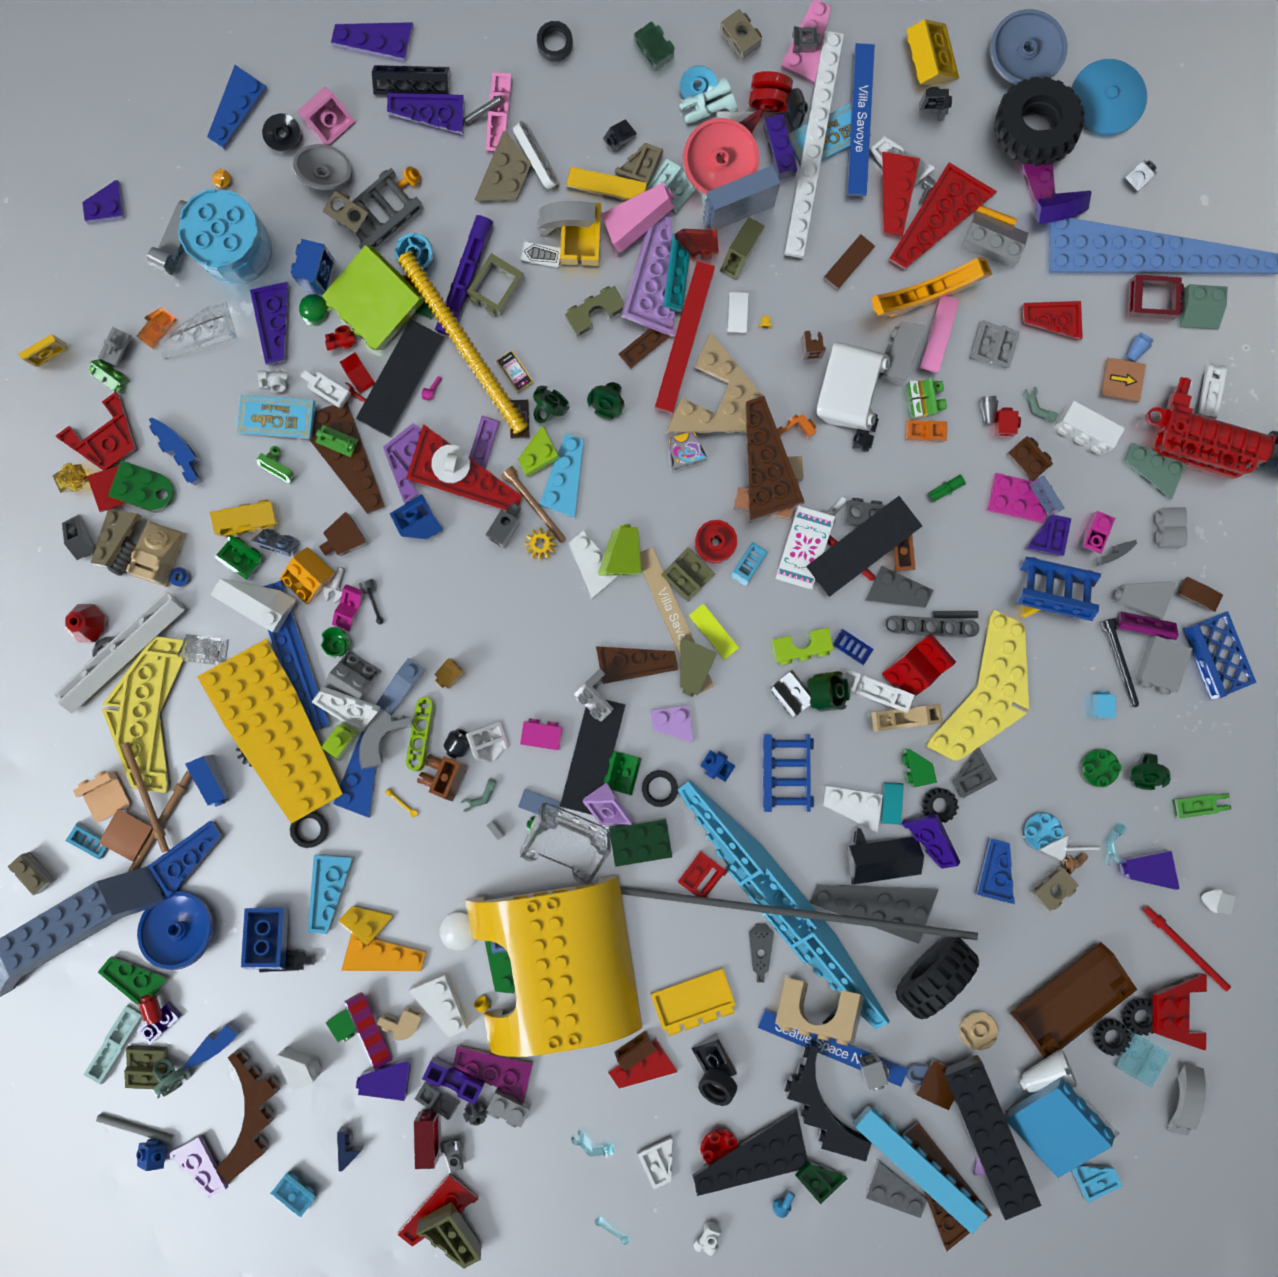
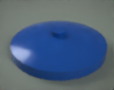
M176 891L171 898L163 894L165 901L150 910H145L138 924L137 940L141 953L147 961L162 969L179 970L194 964L206 952L212 939L213 919L209 908L197 896L182 891Z

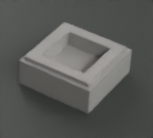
M495 820L486 825L497 840H500L505 835Z

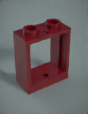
M1135 275L1131 278L1129 317L1174 320L1180 316L1183 311L1181 295L1184 292L1182 277ZM1143 283L1173 285L1172 310L1142 308Z
M422 1109L414 1120L415 1169H435L439 1160L438 1113L433 1111V1109Z

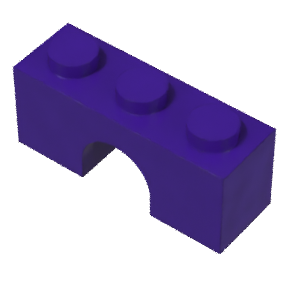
M780 114L765 118L763 128L767 143L771 145L773 166L779 180L796 176L798 168L784 115Z
M435 1057L431 1059L422 1077V1080L437 1087L445 1086L454 1090L458 1094L457 1097L475 1105L485 1081L473 1077Z

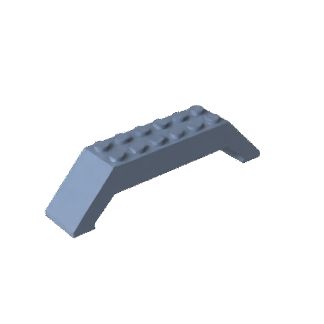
M148 866L96 881L0 938V997L14 990V986L22 976L119 919L144 910H150L165 901L161 889Z

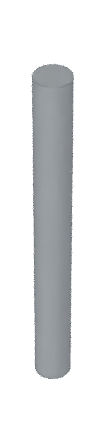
M98 1114L96 1122L151 1139H158L164 1143L171 1144L173 1136Z

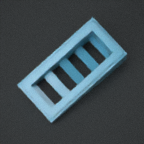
M752 542L733 570L731 577L747 586L768 551ZM751 550L759 554L761 557L758 558L757 556L750 553ZM749 557L753 561L757 562L756 565L751 561L747 560L746 558ZM742 564H745L746 566L750 567L752 571L742 566Z
M79 823L75 824L65 840L99 860L107 849L102 845L99 851L95 852L94 850L99 844L101 837ZM78 831L82 832L78 840L74 839ZM84 836H89L86 842L82 844L81 841ZM92 838H93V839L96 840V841L94 842L93 846H92L91 849H90V848L87 847V846L89 845V843L91 842V840H92Z

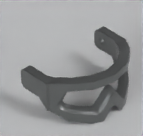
M104 637L98 640L92 649V656L94 657L97 654V650L101 645L112 641L115 637Z

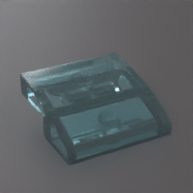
M1134 1034L1132 1041L1129 1043L1130 1047L1126 1048V1052L1116 1067L1153 1088L1171 1054L1143 1037Z

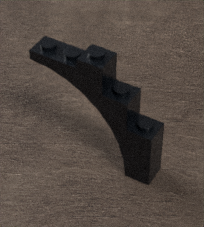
M809 1040L808 1046L805 1045L803 1048L802 1057H804L802 1064L798 1065V1076L791 1074L790 1080L785 1082L784 1091L786 1092V1097L789 1100L806 1104L802 1106L801 1116L803 1117L804 1124L820 1128L818 1141H820L821 1149L866 1162L872 1143L862 1133L842 1123L824 1102L816 1081L818 1045L817 1042Z

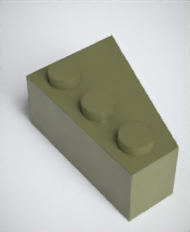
M452 1202L418 1220L416 1234L420 1237L424 1236L431 1242L432 1246L440 1248L448 1258L463 1269L481 1260L482 1246Z

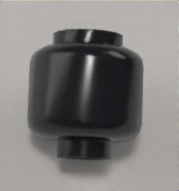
M462 729L449 732L443 745L449 757L456 759L467 754L470 748L466 736L468 732Z

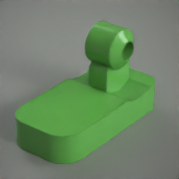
M272 446L266 456L260 453L256 460L261 468L287 483L291 482L294 473L276 461L281 455L279 447Z

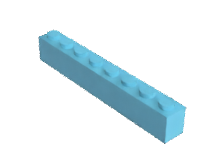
M868 1105L853 1122L855 1128L973 1234L987 1219L988 1216L984 1211L986 1208L978 1200L974 1202L970 1198L971 1194L964 1187L960 1189L956 1186L955 1183L957 1181L950 1174L945 1176L940 1171L942 1169L941 1166L934 1160L930 1162L926 1158L927 1154L920 1147L916 1149L911 1145L913 1141L906 1134H899L897 1132L898 1127L889 1120L887 1123L882 1118L884 1115L876 1107L872 1109Z

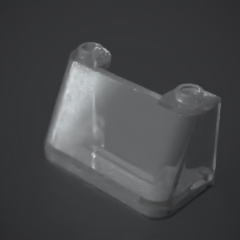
M544 802L538 809L521 847L520 857L526 861H536L540 855L571 868L572 875L577 882L590 884L611 852L610 833L607 828L598 823Z

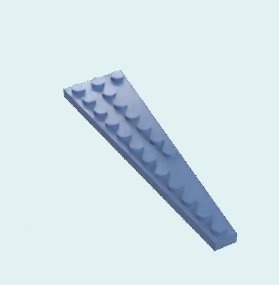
M1075 218L1049 223V273L1278 274V253Z

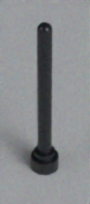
M1116 617L1101 622V625L1106 633L1108 632L1131 705L1138 707L1139 701L1116 633V626L1118 625Z

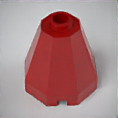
M77 604L65 617L66 631L76 642L96 643L107 632V615L96 604Z

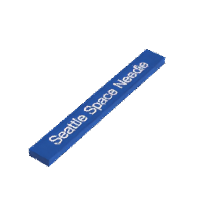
M764 1009L757 1026L759 1029L803 1047L805 1045L808 1046L809 1040L815 1041L818 1045L817 1053L859 1070L861 1069L857 1058L873 1054L849 1043L848 1046L836 1043L837 1040L833 1038L825 1041L817 1039L818 1035L812 1033L808 1037L800 1035L799 1030L792 1029V1032L780 1030L781 1026L775 1024L777 1014L767 1009ZM878 1056L887 1066L890 1076L887 1078V1081L901 1087L908 1068Z

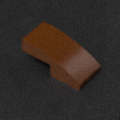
M1190 577L1185 578L1178 593L1187 600L1198 603L1213 612H1216L1223 597V594Z

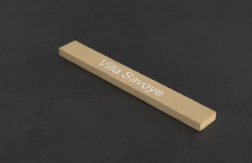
M653 547L640 552L641 570L680 655V640L682 637L694 643L695 641L668 581L661 575L663 569ZM709 673L699 693L715 687Z

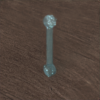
M600 1218L595 1219L594 1223L596 1226H601L622 1241V1244L627 1245L629 1243L627 1236L620 1235L602 1223Z

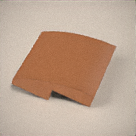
M118 809L102 835L99 844L133 862L153 828Z

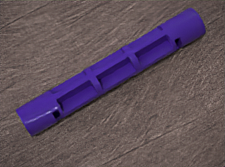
M476 215L446 299V306L450 307V312L454 313L453 317L457 318V322L468 294L467 290L471 285L494 223L491 219L481 215ZM437 322L435 330L449 336V333L446 334L445 332L446 329L442 328L443 324Z

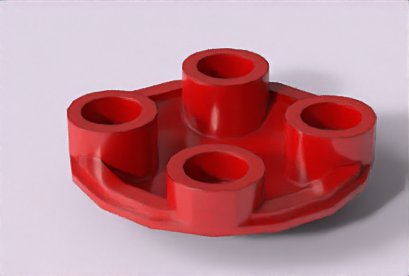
M727 1129L712 1130L705 1135L701 1142V1156L706 1162L713 1163L723 1157L728 1151L730 1152L737 1148L738 1141L733 1133Z

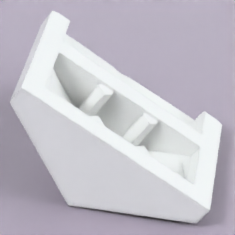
M501 721L466 733L474 758L485 763L498 759L509 746Z

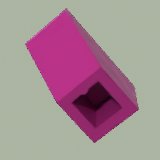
M1099 511L1091 513L1084 531L1083 547L1102 554L1116 518Z

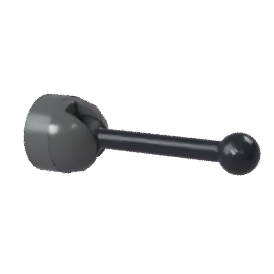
M370 579L358 583L360 589L364 591L363 593L369 595L377 618L376 623L382 624L384 620L380 617L372 592L375 590L374 580Z

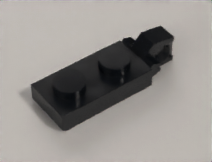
M286 951L285 970H259V972L304 970V965H314V957L304 956V952Z

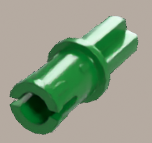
M959 474L947 482H942V485L928 492L929 498L932 502H935L947 494L951 495L954 490L966 485L963 476Z

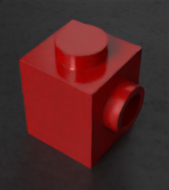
M1010 407L1001 408L996 414L994 436L1014 437L1017 435L1018 428L1021 426V417L1018 416L1019 411H1013V408Z

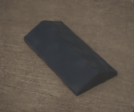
M913 836L847 846L852 885L922 874L924 853L920 842H917Z

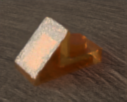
M160 307L144 317L148 322L137 334V337L154 349L177 319Z

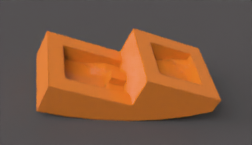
M906 420L905 440L947 441L948 422Z

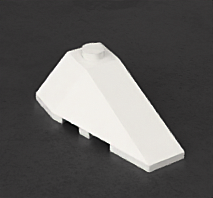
M219 579L211 593V596L274 633L279 632L297 601L280 590L226 579Z

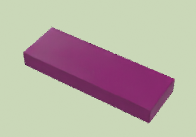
M1120 611L1119 613L1120 629L1177 640L1179 636L1177 623Z

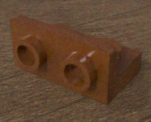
M1026 436L1007 455L1031 481H1034L1046 469L1051 467L1053 462L1047 452L1040 450L1039 444L1034 438Z

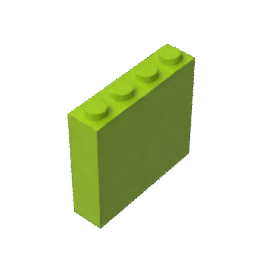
M365 245L322 295L326 300V305L332 310L335 309L339 313V318L345 323H349L353 327L352 331L356 335L362 336L366 340V345L372 350H383L426 300L371 245Z

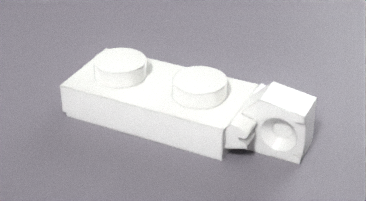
M304 370L301 375L304 380L309 382L307 387L311 391L342 409L352 394L321 373L316 372L313 376Z

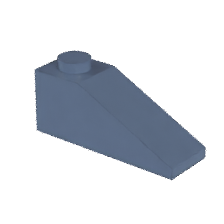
M407 658L376 705L392 716L426 669L411 658Z

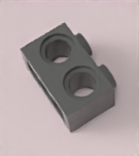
M852 498L846 504L844 525L858 527L871 517V510L879 511L886 505H882V501L871 500V503L863 502L864 499ZM853 507L860 509L861 515L859 517L853 516L851 512Z

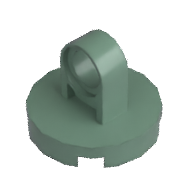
M166 1059L157 1060L153 1067V1074L159 1083L153 1089V1093L158 1099L161 1097V1094L163 1097L169 1095L182 1086L180 1082L184 1078L186 1080L190 1078V1072L184 1067L175 1070ZM164 1064L167 1066L168 1071L161 1074L157 1071V1066Z

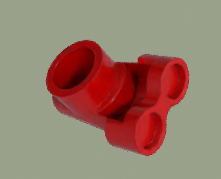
M347 325L337 327L335 334H325L327 351L335 350L339 347L348 349L356 343L355 334Z

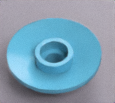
M701 65L690 67L683 73L680 79V91L684 99L696 96L701 92L704 93L718 85L714 72L708 67ZM697 80L702 82L700 86H695Z

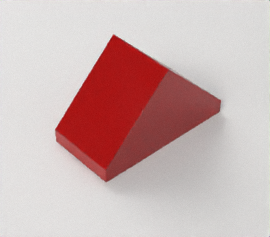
M356 352L340 361L343 370L359 394L374 386L373 378Z

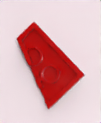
M1081 301L1022 304L1023 324L1078 340L1083 339Z

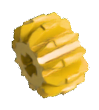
M541 527L539 528V534L534 529L531 530L534 536L526 535V538L531 540V542H524L525 546H531L526 552L530 553L533 551L531 555L533 559L537 554L539 560H542V554H545L547 559L550 558L547 552L550 551L554 554L555 550L550 547L557 546L556 542H550L555 539V535L548 537L550 530L547 529L543 534ZM540 539L542 542L545 540L544 548L542 549L540 547L536 548L537 541Z

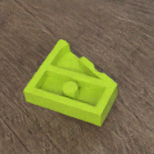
M544 426L540 427L518 458L527 477L560 458Z

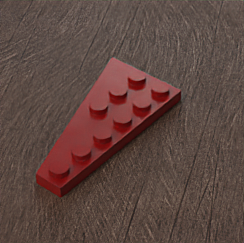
M948 162L890 256L889 261L905 270L998 191Z
M423 424L406 480L504 511L508 510L511 503L517 506L520 505L521 494L495 477L470 457V469L467 476L461 481L445 483L439 480L432 470V458L440 447L451 444Z

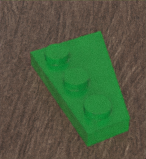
M113 956L109 957L97 972L136 1005L141 1001V997L147 994L154 996L169 978Z

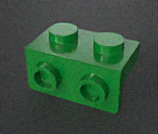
M230 535L228 542L216 554V559L247 580L260 566L262 556L257 549L247 546L241 538Z
M614 751L609 759L610 766L604 783H607L614 791L632 795L642 758Z

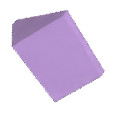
M607 783L583 799V803L601 826L633 824V820Z

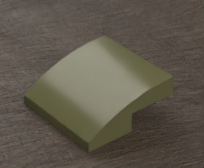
M687 547L661 575L689 601L715 573Z
M128 1046L126 1048L127 1067L124 1070L125 1088L154 1089L159 1082L153 1074V1067L157 1060H167V1047ZM160 1064L157 1066L156 1069L159 1073H166V1065Z

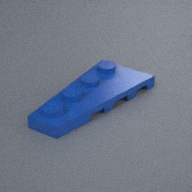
M213 821L207 822L148 865V868L168 898L173 896L223 837Z

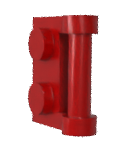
M700 851L677 882L695 896L707 897L720 878L725 876L728 871ZM712 868L717 870L703 890L699 891L697 889L710 870Z

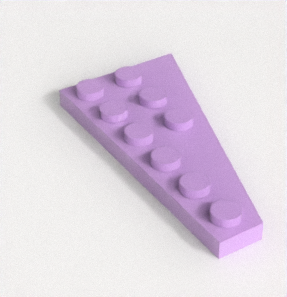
M665 215L645 233L621 317L674 337L673 319L675 318V311L663 307L672 240V219L670 216Z

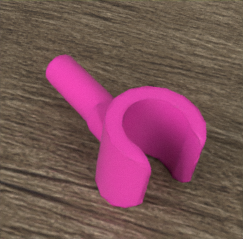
M437 376L430 389L423 388L421 393L422 399H433L434 391L442 379L440 376Z

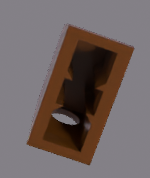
M345 512L323 532L328 541L320 545L319 548L325 556L335 551L341 557L367 546L369 543L350 514Z

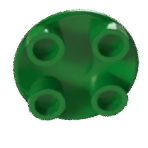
M1106 749L1091 751L1087 754L1082 764V772L1087 782L1093 786L1103 788L1111 785L1117 779L1122 769L1115 754Z

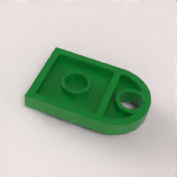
M121 460L108 497L148 511H158L165 508L171 501L172 486L164 475ZM164 490L168 496L166 499L161 500L157 498L156 493Z

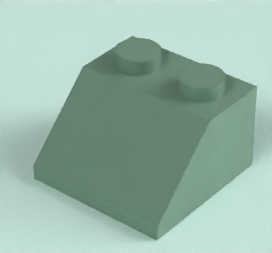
M1195 284L1186 286L1181 298L1183 311L1180 316V327L1218 330L1227 306L1228 287Z

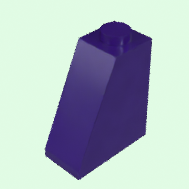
M1164 849L1121 858L1120 871L1125 878L1174 890L1180 889L1172 851Z
M408 1057L385 1064L376 1070L373 1068L364 1071L360 1077H357L356 1089H359L358 1095L405 1101L408 1093L412 1058Z

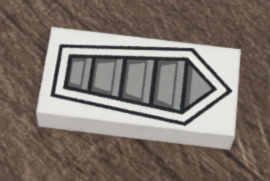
M524 241L521 262L559 268L561 248Z

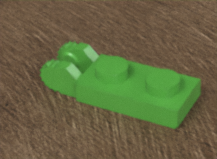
M1229 793L1206 794L1175 799L1177 818L1216 814L1220 811L1231 810V805L1217 806L1216 802L1218 799L1230 798Z

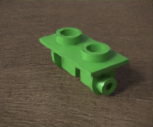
M97 359L89 362L91 364L88 369L90 374L100 382L107 378L105 385L114 392L121 393L124 389L122 385L130 382L122 372L113 369L106 361Z
M323 425L321 429L317 430V440L315 443L351 457L358 439Z

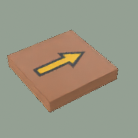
M1107 358L1100 396L1140 402L1146 364Z

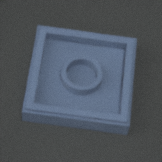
M1044 475L1029 483L1048 516L1065 508Z

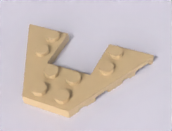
M709 333L694 368L728 383L716 414L681 397L666 430L667 434L670 432L746 433V401L763 396L714 335Z

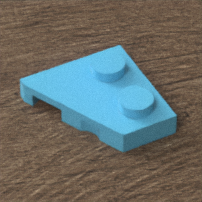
M1078 1166L1071 1170L1087 1203L1123 1187L1112 1166Z

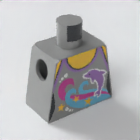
M674 432L675 436L668 438L672 471L707 461V455L695 432Z

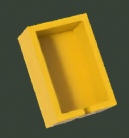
M595 203V223L589 228L562 226L561 264L578 265V261H582V265L599 266L601 203Z

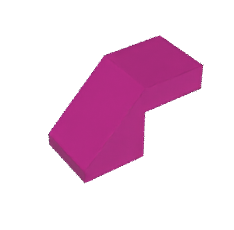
M348 584L344 586L341 601L334 611L332 625L347 631L351 630L362 602L363 590Z

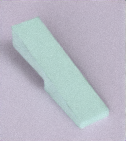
M128 1006L124 1007L104 1038L105 1041L84 1072V1076L99 1085L104 1083L142 1018L140 1013Z

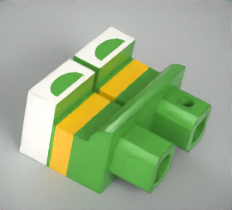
M931 378L922 381L913 380L907 383L909 401H911L912 420L935 416L938 412L947 409L946 400H936L935 393L944 391L943 381H933Z

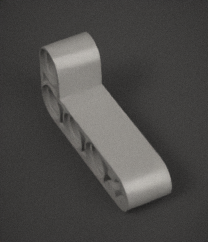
M184 200L178 202L159 247H151L147 254L146 260L149 265L169 275L174 274L184 252L178 236L179 217L182 208L187 203Z

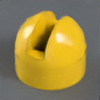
M480 996L475 1001L474 1008L480 1013H486V1010L491 1008V1003L485 996Z

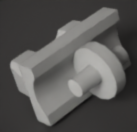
M112 327L107 339L103 342L104 345L98 358L117 366L131 335Z

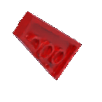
M882 151L884 233L903 236L920 158Z
M449 1173L398 1231V1236L413 1247L425 1238L416 1234L419 1219L451 1202L458 1212L461 1213L469 1204L479 1200L478 1196Z

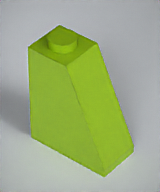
M621 524L619 528L612 530L598 576H628L641 573L638 527H631V524Z

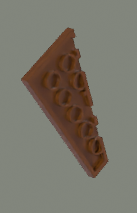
M765 396L746 401L745 404L749 522L804 504L805 502Z
M346 401L342 409L331 405L315 411L312 439H309L367 514L386 508L348 401ZM324 425L358 439L352 456L348 457L315 443L317 440V430L321 429Z
M918 1121L903 1132L913 1141L911 1145L916 1149L920 1147L927 1154L926 1158L930 1162L934 1160L941 1166L942 1169L940 1171L945 1176L950 1174L957 1181L955 1183L956 1186L960 1189L964 1187L971 1194L970 1198L974 1202L978 1200L986 1208ZM924 1191L947 1252L970 1232ZM986 1208L984 1211L987 1214L988 1219L990 1216H992V1214Z

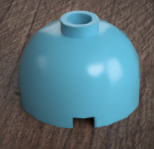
M408 233L398 239L394 250L396 261L402 254L412 251V256L416 257V262L419 261V266H422L423 270L430 265L433 260L434 251L428 238L422 234Z

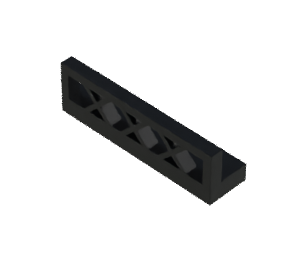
M374 65L372 69L373 94H449L450 67ZM377 80H385L389 86L386 89H378ZM398 80H403L408 86L405 89H399L395 83ZM416 81H423L427 87L424 90H418L413 84ZM436 81H444L445 90H437L433 84Z

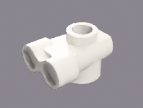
M274 369L271 372H266V370L257 371L259 388L270 387L273 392H282L286 389V385H288L287 372H283L281 369Z
M708 1222L704 1225L703 1235L701 1238H697L693 1246L697 1252H706L709 1256L715 1255L718 1249L717 1243L722 1232L717 1223Z

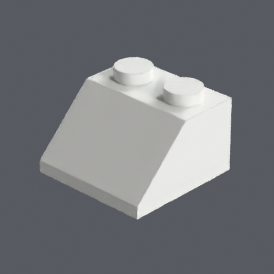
M286 1047L275 1056L291 1092L313 1083L321 1074L319 1062L314 1060L311 1055Z

